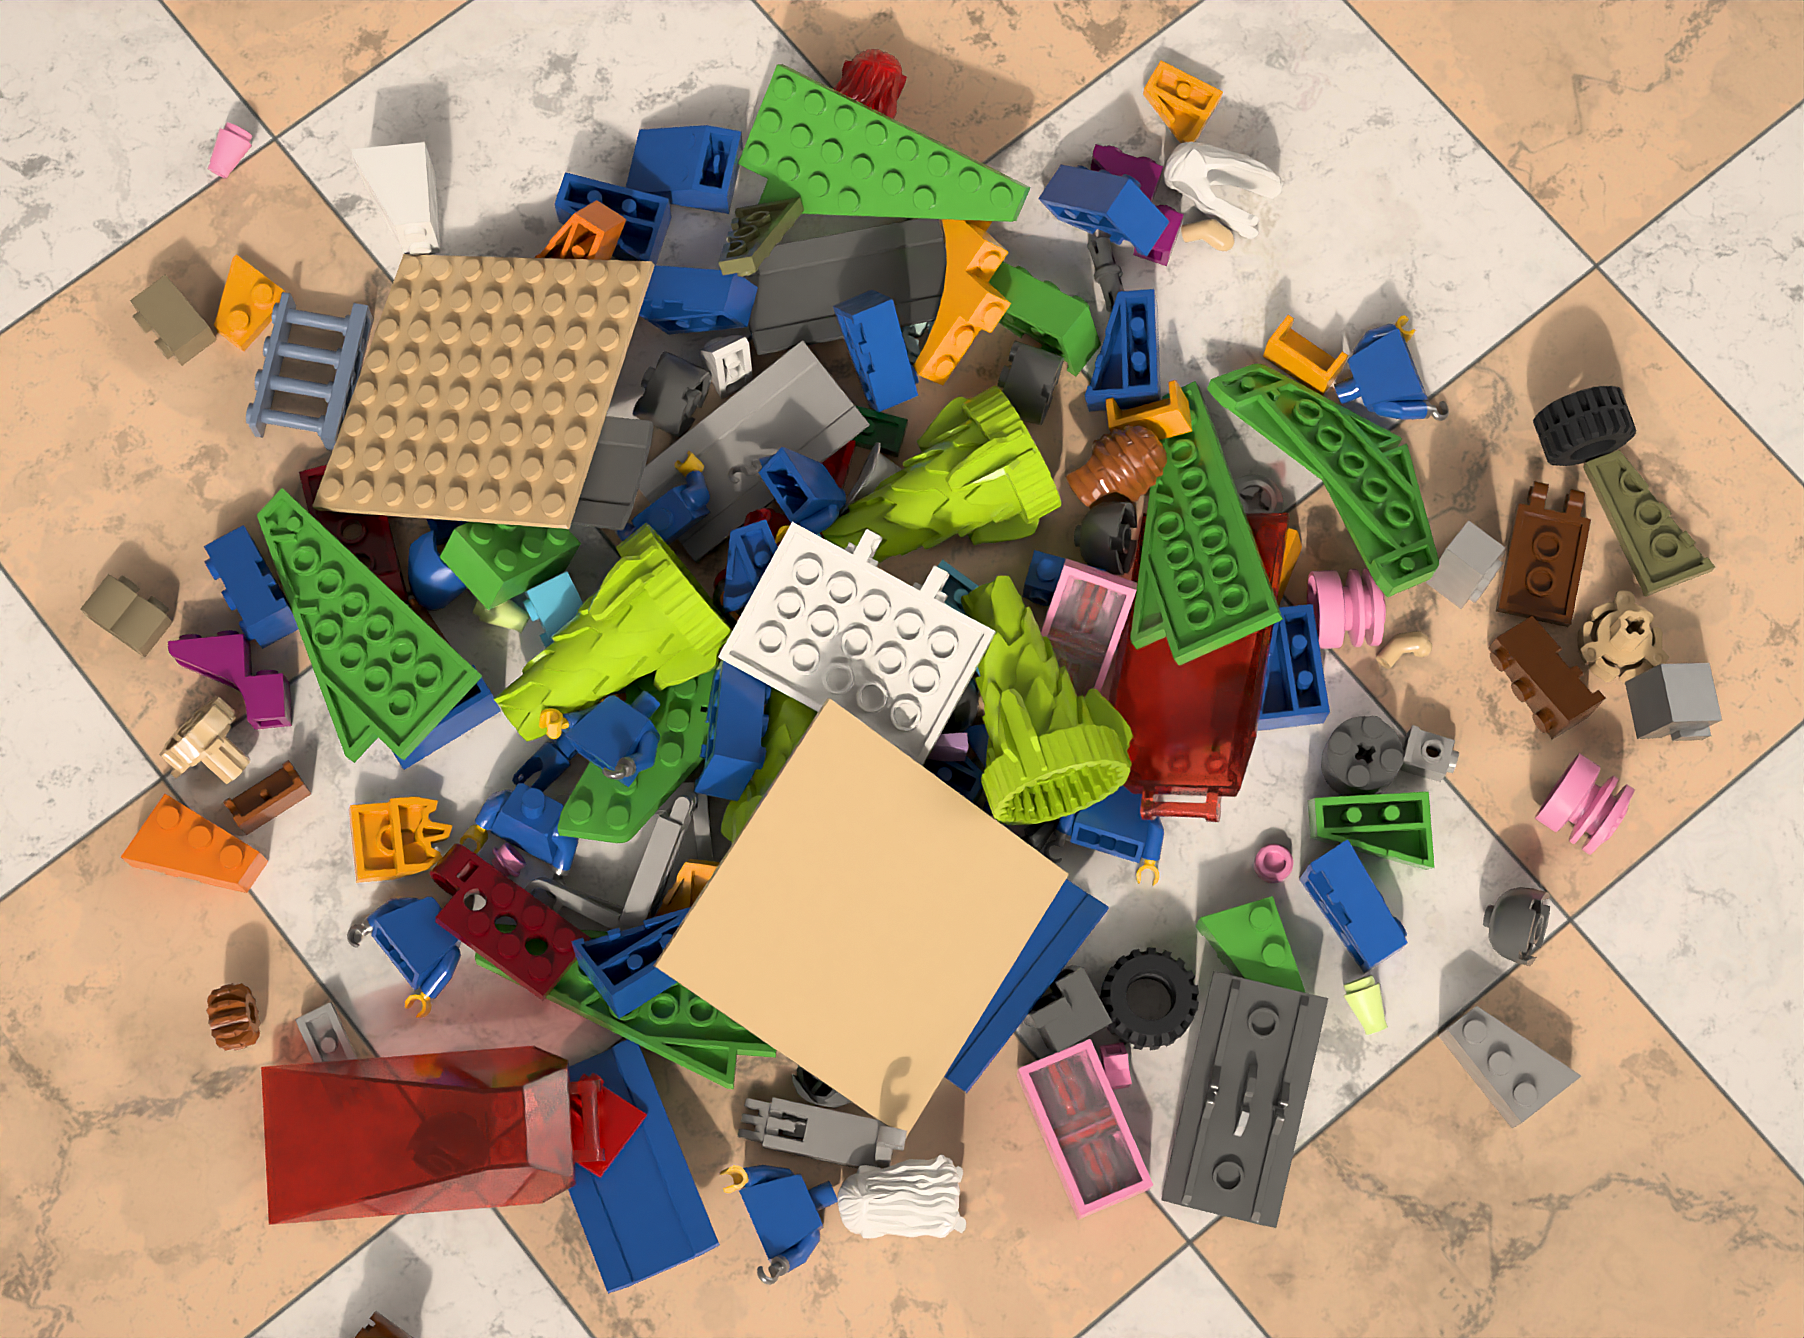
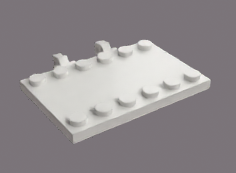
M792 522L718 657L819 712L827 698L832 699L921 766H924L996 632L944 604L948 595L941 592L949 577L947 571L934 565L923 586L917 582L911 586L877 568L879 562L872 559L882 541V537L866 529L857 546L849 543L844 550Z

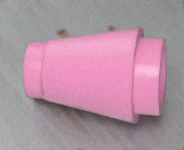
M227 122L224 129H219L207 169L227 179L229 174L252 147L250 141L253 136L244 129Z

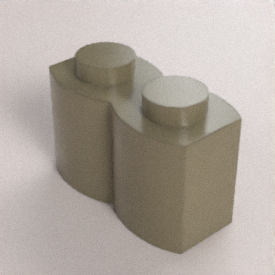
M108 574L80 610L101 628L118 638L141 656L146 657L173 623L166 615L169 609L153 596L145 600L136 594L140 588L123 575L117 580Z

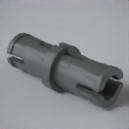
M1100 237L1095 239L1097 246L1094 245L1093 241H1090L1087 247L1096 270L1093 275L1095 282L1100 284L1106 303V310L1112 312L1117 293L1124 291L1120 278L1123 272L1121 267L1116 265L1109 238Z

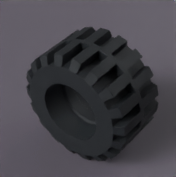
M1598 386L1571 393L1547 405L1533 419L1547 462L1554 466L1577 465L1612 453L1630 441L1637 431L1622 389L1616 386Z
M1147 947L1146 951L1140 952V949L1132 950L1128 956L1125 957L1123 955L1120 957L1116 964L1109 969L1102 984L1099 998L1113 1022L1108 1025V1031L1112 1035L1114 1033L1120 1037L1119 1041L1123 1042L1124 1045L1128 1042L1134 1045L1133 1049L1142 1050L1143 1047H1150V1051L1158 1050L1160 1046L1165 1045L1167 1047L1173 1044L1176 1039L1181 1038L1192 1023L1198 1010L1199 1001H1197L1199 988L1198 985H1194L1193 980L1195 976L1192 970L1187 971L1184 968L1185 962L1180 957L1177 960L1170 957L1172 952L1164 950L1163 953H1159L1153 947ZM1140 979H1151L1159 982L1170 995L1171 1007L1169 1012L1164 1017L1156 1020L1139 1017L1130 1009L1126 1000L1129 986Z

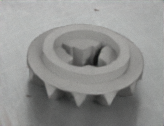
M1246 475L1234 481L1249 526L1254 533L1259 531L1262 521L1274 524L1280 518L1283 510V496L1278 486L1272 480L1261 475ZM1258 492L1261 493L1259 505L1263 509L1256 508L1248 515V503L1243 500H1252Z

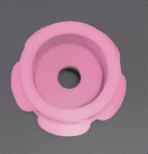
M507 842L499 849L493 848L492 852L495 855V858L491 860L493 866L507 877L510 874L518 877L520 870L526 866V862L521 854Z

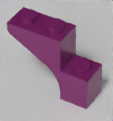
M1095 144L1090 170L1099 172L1102 169L1112 175L1122 176L1127 174L1132 176L1141 184L1140 190L1153 202L1160 183L1163 166L1158 165L1148 157L1137 158L1123 153L1117 147ZM1155 205L1170 222L1147 257L1137 253L1136 248H1134L1133 255L1167 266L1184 214L1178 213L1168 205Z
M225 630L218 632L214 637L202 638L198 634H185L180 636L179 640L168 641V651L180 666L234 688L242 694L246 705L247 721L254 730L292 726L290 682L283 673H279L276 670H261L256 672V676H252L251 644L244 634H239L238 631Z

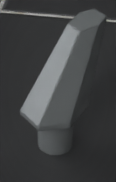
M1055 819L1032 824L1024 829L1026 836L1021 837V839L1040 852L1054 832L1059 820Z

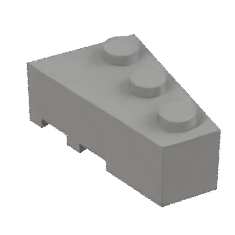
M1468 520L1445 549L1439 559V566L1436 572L1426 583L1460 609L1463 608L1468 600L1476 603L1504 564L1500 560L1505 555V547Z
M1478 1006L1474 1007L1439 1035V1038L1511 1128L1524 1122L1581 1077V1075Z

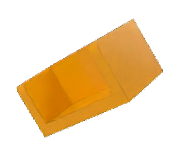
M1288 314L1268 340L1263 357L1307 388L1323 396L1343 370L1348 355L1342 351L1336 359L1292 330L1291 327L1295 318Z
M1176 380L1168 382L1170 398L1124 411L1120 409L1113 397L1106 399L1109 430L1112 432L1114 428L1122 429L1125 425H1140L1152 430L1158 440L1192 432L1189 401Z

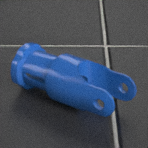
M562 731L561 736L552 742L547 741L514 774L512 782L515 785L524 783L534 773L541 771L539 778L530 787L544 792L571 766L570 760L578 753L565 736L566 732Z

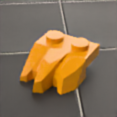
M414 796L390 798L389 802L350 805L349 819L356 883L399 879L425 871L441 860V853L432 848L431 844L447 840L453 825L432 822L428 818V815L436 811L438 800Z

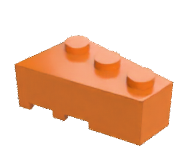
M596 200L575 212L549 241L550 243L542 252L534 258L611 260L626 219Z
M167 794L163 795L121 855V858L131 867L162 872L166 875L188 878L244 893L250 890L269 862L259 851Z

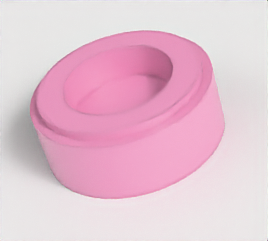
M1268 844L1262 847L1255 857V872L1265 882H1282L1293 869V857L1286 847L1280 844Z

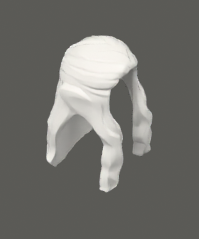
M1200 142L1179 144L1169 156L1164 167V181L1167 187L1176 189L1178 192L1191 198L1199 210L1205 213L1206 217L1217 220L1226 228L1233 229L1248 239H1253L1259 234L1255 228L1251 227L1258 223L1259 218L1217 198L1211 191L1210 186H1237L1271 199L1281 194L1283 187L1281 177L1265 164L1247 155Z
M942 1154L930 1160L908 1159L884 1169L869 1165L859 1166L857 1173L849 1176L839 1189L838 1207L841 1220L847 1229L855 1234H861L863 1238H878L886 1234L910 1238L923 1235L943 1238L952 1230L963 1233L966 1229V1220L958 1212L960 1195L958 1183L962 1180L963 1168L955 1167L953 1161Z

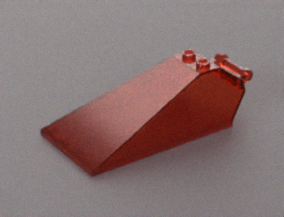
M1143 513L1131 581L1137 584L1147 513ZM1245 513L1277 601L1290 520L1289 514ZM1135 593L1120 636L1108 700L1127 722L1133 734V738L1129 743L1130 746L1127 749L1132 764L1130 767L1131 771L1123 786L1133 794H1142L1140 807L1142 820H1155L1156 817L1205 818L1206 822H1219L1221 817L1222 797H1236L1240 791L1257 737L1274 624L1182 665H1178L1173 658L1167 637L1139 649H1136L1132 644L1130 637L1136 600ZM1158 795L1206 796V802L1157 801Z
M535 1045L261 1067L269 1225L543 1204L576 1185V1162L605 1160V1149L600 1148L597 1092H601L600 1080L570 1082L569 1060L538 1048ZM581 1093L584 1149L574 1150L571 1094Z

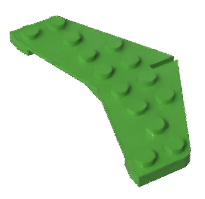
M1252 364L1211 379L1207 390L1224 408L1231 411L1323 481L1373 580L1387 597L1428 581L1433 577L1439 566V558L1408 445L1399 446L1402 440L1401 437L1263 364Z
M719 662L711 671L678 685L667 686L662 691H659L654 686L656 670L639 677L626 686L625 703L631 705L643 690L651 694L660 703L658 709L649 718L660 734L655 763L651 768L639 772L633 783L627 787L618 780L604 776L602 769L590 761L561 811L557 827L560 836L610 843H625L638 833L705 759L699 756L701 745H707L709 723H706L705 720L712 679L719 666Z

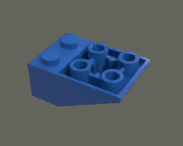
M709 125L639 129L625 188L668 198L670 204L729 214L740 168L738 162L743 152L742 132Z

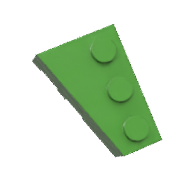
M1002 261L989 283L1011 305L998 323L1020 338L1024 334L1029 335L1042 344L1040 349L1064 357V361L1069 366L1067 371L1076 377L1101 346L1089 311L1090 306L1077 295L1071 297L1061 292L1052 282L1047 280L1042 282L1032 277L1025 268L1021 266L1013 267Z
M1429 792L1322 797L1308 800L1310 839L1336 846L1348 839L1354 851L1424 870L1435 868Z
M1273 896L1199 918L1195 927L1202 936L1204 935L1217 953V957L1223 965L1227 966L1233 976L1306 993Z

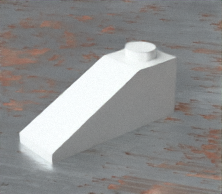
M733 334L726 338L717 337L706 343L704 348L700 350L702 365L706 371L710 372L711 381L721 400L740 391L753 380L750 348L746 337Z

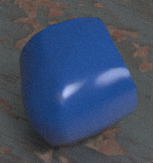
M435 530L425 533L410 545L408 581L411 592L418 604L427 610L437 611L446 607L467 589L466 585L440 558V554L437 551Z

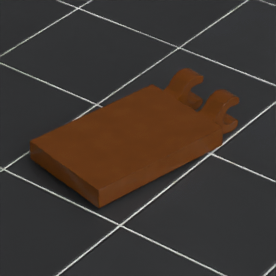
M1534 481L1533 486L1529 488L1527 505L1518 503L1515 509L1496 612L1524 618L1533 616L1537 621L1569 627L1572 624L1591 519L1580 517L1585 492L1570 489L1569 494L1565 496L1563 513L1544 509L1549 484Z

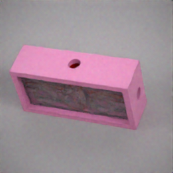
M1066 558L1040 632L1042 637L1047 636L1049 638L1059 667L1066 666L1077 697L1083 695L1085 699L1088 690L1092 688L1098 689L1101 692L1137 591V583Z
M1091 1039L1018 1069L1017 1078L1077 1220L1151 1189L1153 1186L1152 1180Z

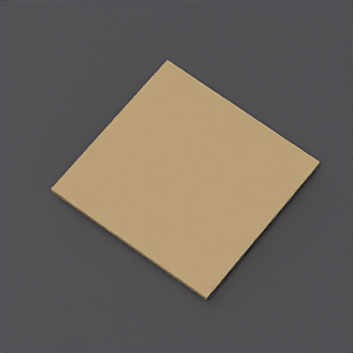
M403 254L312 507L320 511L569 529L655 266L653 262L448 255L412 256L410 254Z
M827 698L653 966L886 1126L907 1131L906 1135H908L1069 874L832 699Z

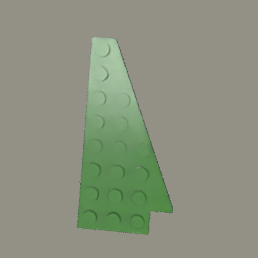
M777 64L738 162L739 165L768 179L758 204L800 197L804 208L801 214L1013 222L1017 221L1031 188L783 64Z
M1196 381L1181 387L1189 401L1192 432L1159 440L1166 450L1167 464L1163 468V475L1156 479L1155 486L1150 487L1130 637L1136 649L1167 637L1173 658L1178 665H1182L1283 620L1204 397ZM1170 394L1162 396V400L1170 398Z
M281 488L257 514V518L344 754L355 763L379 738L399 758L405 760L479 681L482 675L301 504Z
M494 924L496 929L503 933H509L517 926ZM581 930L591 937V940L608 935L607 931ZM532 939L526 943L525 948L532 955H541L547 950V945L540 939ZM475 953L477 965L520 985L481 955ZM576 960L546 997V999L727 1089H734L737 1055L776 1058V1049L678 982L618 1019Z

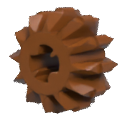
M232 983L212 990L207 999L208 1008L206 1011L209 1017L208 1024L211 1027V1036L215 1038L217 1046L225 1051L231 1049L236 1051L245 1049L249 1045H254L260 1036L259 1026L261 1022L258 1016L259 1010L256 1007V999L252 996L249 987L243 983L236 985Z

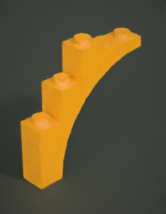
M942 219L946 236L947 254L944 291L938 314L927 342L913 365L918 375L942 386L980 330L983 329L992 333L1011 305L989 283L1008 254V251L986 232L993 221Z

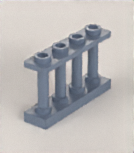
M282 292L280 303L276 302L272 310V323L274 324L272 334L267 336L264 341L263 355L266 358L263 369H258L255 376L254 386L257 391L254 403H249L246 411V423L249 424L255 437L263 438L267 424L317 432L326 450L333 451L361 373L374 321L368 305L353 303L351 315H346L343 318L296 310V304L291 293ZM292 324L339 331L345 336L343 347L338 348L337 351L287 342ZM289 357L334 365V368L337 369L334 382L330 381L328 384L279 376L283 358ZM275 390L324 398L328 403L326 415H321L320 418L270 410Z

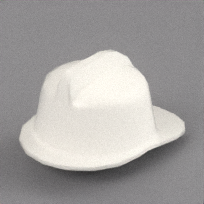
M876 443L869 453L856 484L846 497L845 505L839 510V517L849 505L871 494L880 482L902 470L879 453L880 443Z

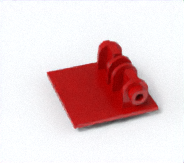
M591 1073L590 1076L586 1074L581 1076L538 1132L537 1137L601 1178L647 1117V1114L604 1087V1080L597 1074Z

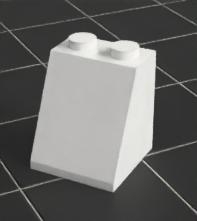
M425 142L352 149V156L363 184L404 254L415 256L430 255L431 252H441L435 172Z

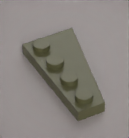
M800 197L736 208V218L732 219L731 222L733 231L728 232L726 237L728 243L724 244L718 261L722 275L737 273V276L743 277L755 273L760 264L771 254L776 244L782 241L785 233L794 226V222L804 211Z
M1620 450L1585 463L1583 466L1584 471L1645 597L1714 570V564L1708 557L1704 558L1694 546L1696 542L1687 531L1683 532L1670 517L1672 513L1663 502L1659 503L1648 490L1649 485Z

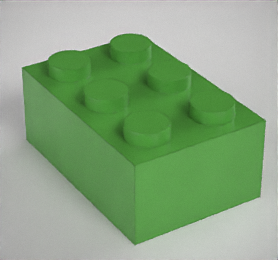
M468 522L454 529L440 558L478 600L490 610L566 571L581 543L568 529Z

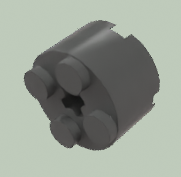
M1014 341L1008 359L1009 362H1012V365H1009V367L1004 365L997 386L1004 388L1002 392L1015 408L1021 420L1042 425L1053 399L1052 394L1055 385L1058 384L1064 357Z
M664 351L657 362L656 369L650 366L642 378L641 387L645 388V392L636 402L632 413L633 416L640 420L651 421L655 427L681 438L689 431L696 420L691 417L696 408H702L711 384L710 372L672 353Z
M1359 716L1344 721L1334 730L1323 750L1321 770L1327 784L1335 792L1346 796L1383 793L1396 777L1403 764L1401 741L1396 732L1378 716ZM1356 754L1365 755L1368 758L1367 763L1364 759L1357 760L1355 758Z

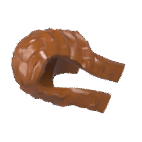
M1125 425L1122 429L1114 428L1110 434H1103L1100 439L1094 440L1092 456L1089 461L1065 477L1078 499L1089 507L1090 510L1102 502H1138L1140 496L1146 494L1149 487L1155 486L1156 479L1163 475V468L1167 464V453L1163 444L1152 430L1140 425Z

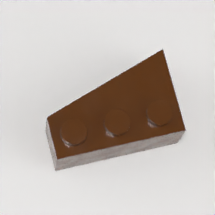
M1533 616L1496 637L1488 648L1491 652L1490 659L1494 666L1500 672L1504 671L1512 682L1511 689L1519 701L1526 702L1533 712L1532 718L1535 725L1542 733L1547 732L1551 740L1587 719L1606 699L1599 690L1592 693L1579 679L1584 676V673L1577 665L1572 668L1568 667L1558 654L1562 648Z

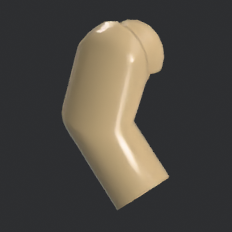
M1215 219L1181 226L1182 237L1185 243L1203 239L1219 251H1228L1234 245L1233 233Z
M1421 631L1399 633L1392 637L1376 656V660L1384 668L1390 669L1403 653L1413 652L1418 657L1427 656L1432 650V643L1428 640V635Z

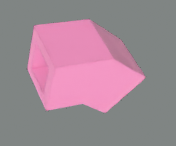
M1124 1043L1100 1046L1101 1064L1112 1090L1130 1087L1132 1082L1128 1054Z

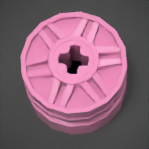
M1364 568L1362 576H1360L1357 569H1349L1345 586H1342L1341 579L1336 570L1311 571L1307 582V604H1313L1320 649L1340 648L1343 644L1345 631H1348L1350 641L1354 647H1361L1364 638L1367 645L1379 646L1383 638L1386 616L1385 597L1373 580L1368 568Z
M1579 753L1557 781L1537 812L1535 819L1554 832L1559 831L1568 821L1572 822L1575 825L1571 831L1569 842L1575 844L1583 833L1587 832L1589 836L1584 842L1582 850L1591 855L1598 846L1612 836L1628 811L1630 799L1635 789L1626 784L1616 796H1613L1611 793L1619 779L1613 775L1601 787L1596 785L1595 781L1601 767Z

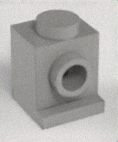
M1412 725L1406 734L1403 744V764L1400 770L1441 782L1447 772L1453 773L1459 757V752L1453 750L1455 740L1420 730V727ZM1426 748L1438 751V757H1430L1426 752Z

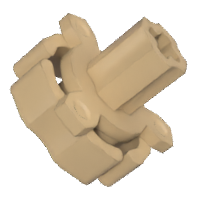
M1617 591L1613 602H1608L1594 608L1588 615L1587 622L1578 630V652L1585 664L1589 665V670L1594 675L1607 683L1612 682L1619 675L1620 670L1608 666L1602 658L1613 662L1618 667L1635 664L1638 661L1641 662L1638 668L1626 670L1619 677L1623 684L1659 664H1666L1669 656L1662 649V630L1658 627L1650 629L1649 625L1654 621L1653 614L1635 604L1633 592ZM1605 617L1598 625L1596 641L1593 642L1590 634L1593 623L1598 618Z
M215 696L195 711L174 732L159 754L173 767L171 775L178 778L190 766L193 767L202 761L225 784L236 779L250 763V759L226 737L231 729L230 724L240 712L235 707L232 709L219 696Z

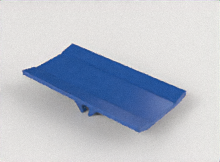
M1068 879L1064 881L944 1077L964 1092H969L1108 911L1109 907L1086 893Z
M628 1039L607 1051L560 1071L527 1081L543 1125H545L583 1074L590 1076L591 1073L597 1074L604 1080V1087L647 1114V1117L601 1178L552 1147L608 1294L630 1287L699 1257L720 1245L640 1046Z

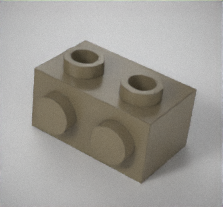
M166 275L130 300L137 311L133 318L145 333L152 330L159 338L154 343L167 359L174 356L181 366L217 340L208 324Z

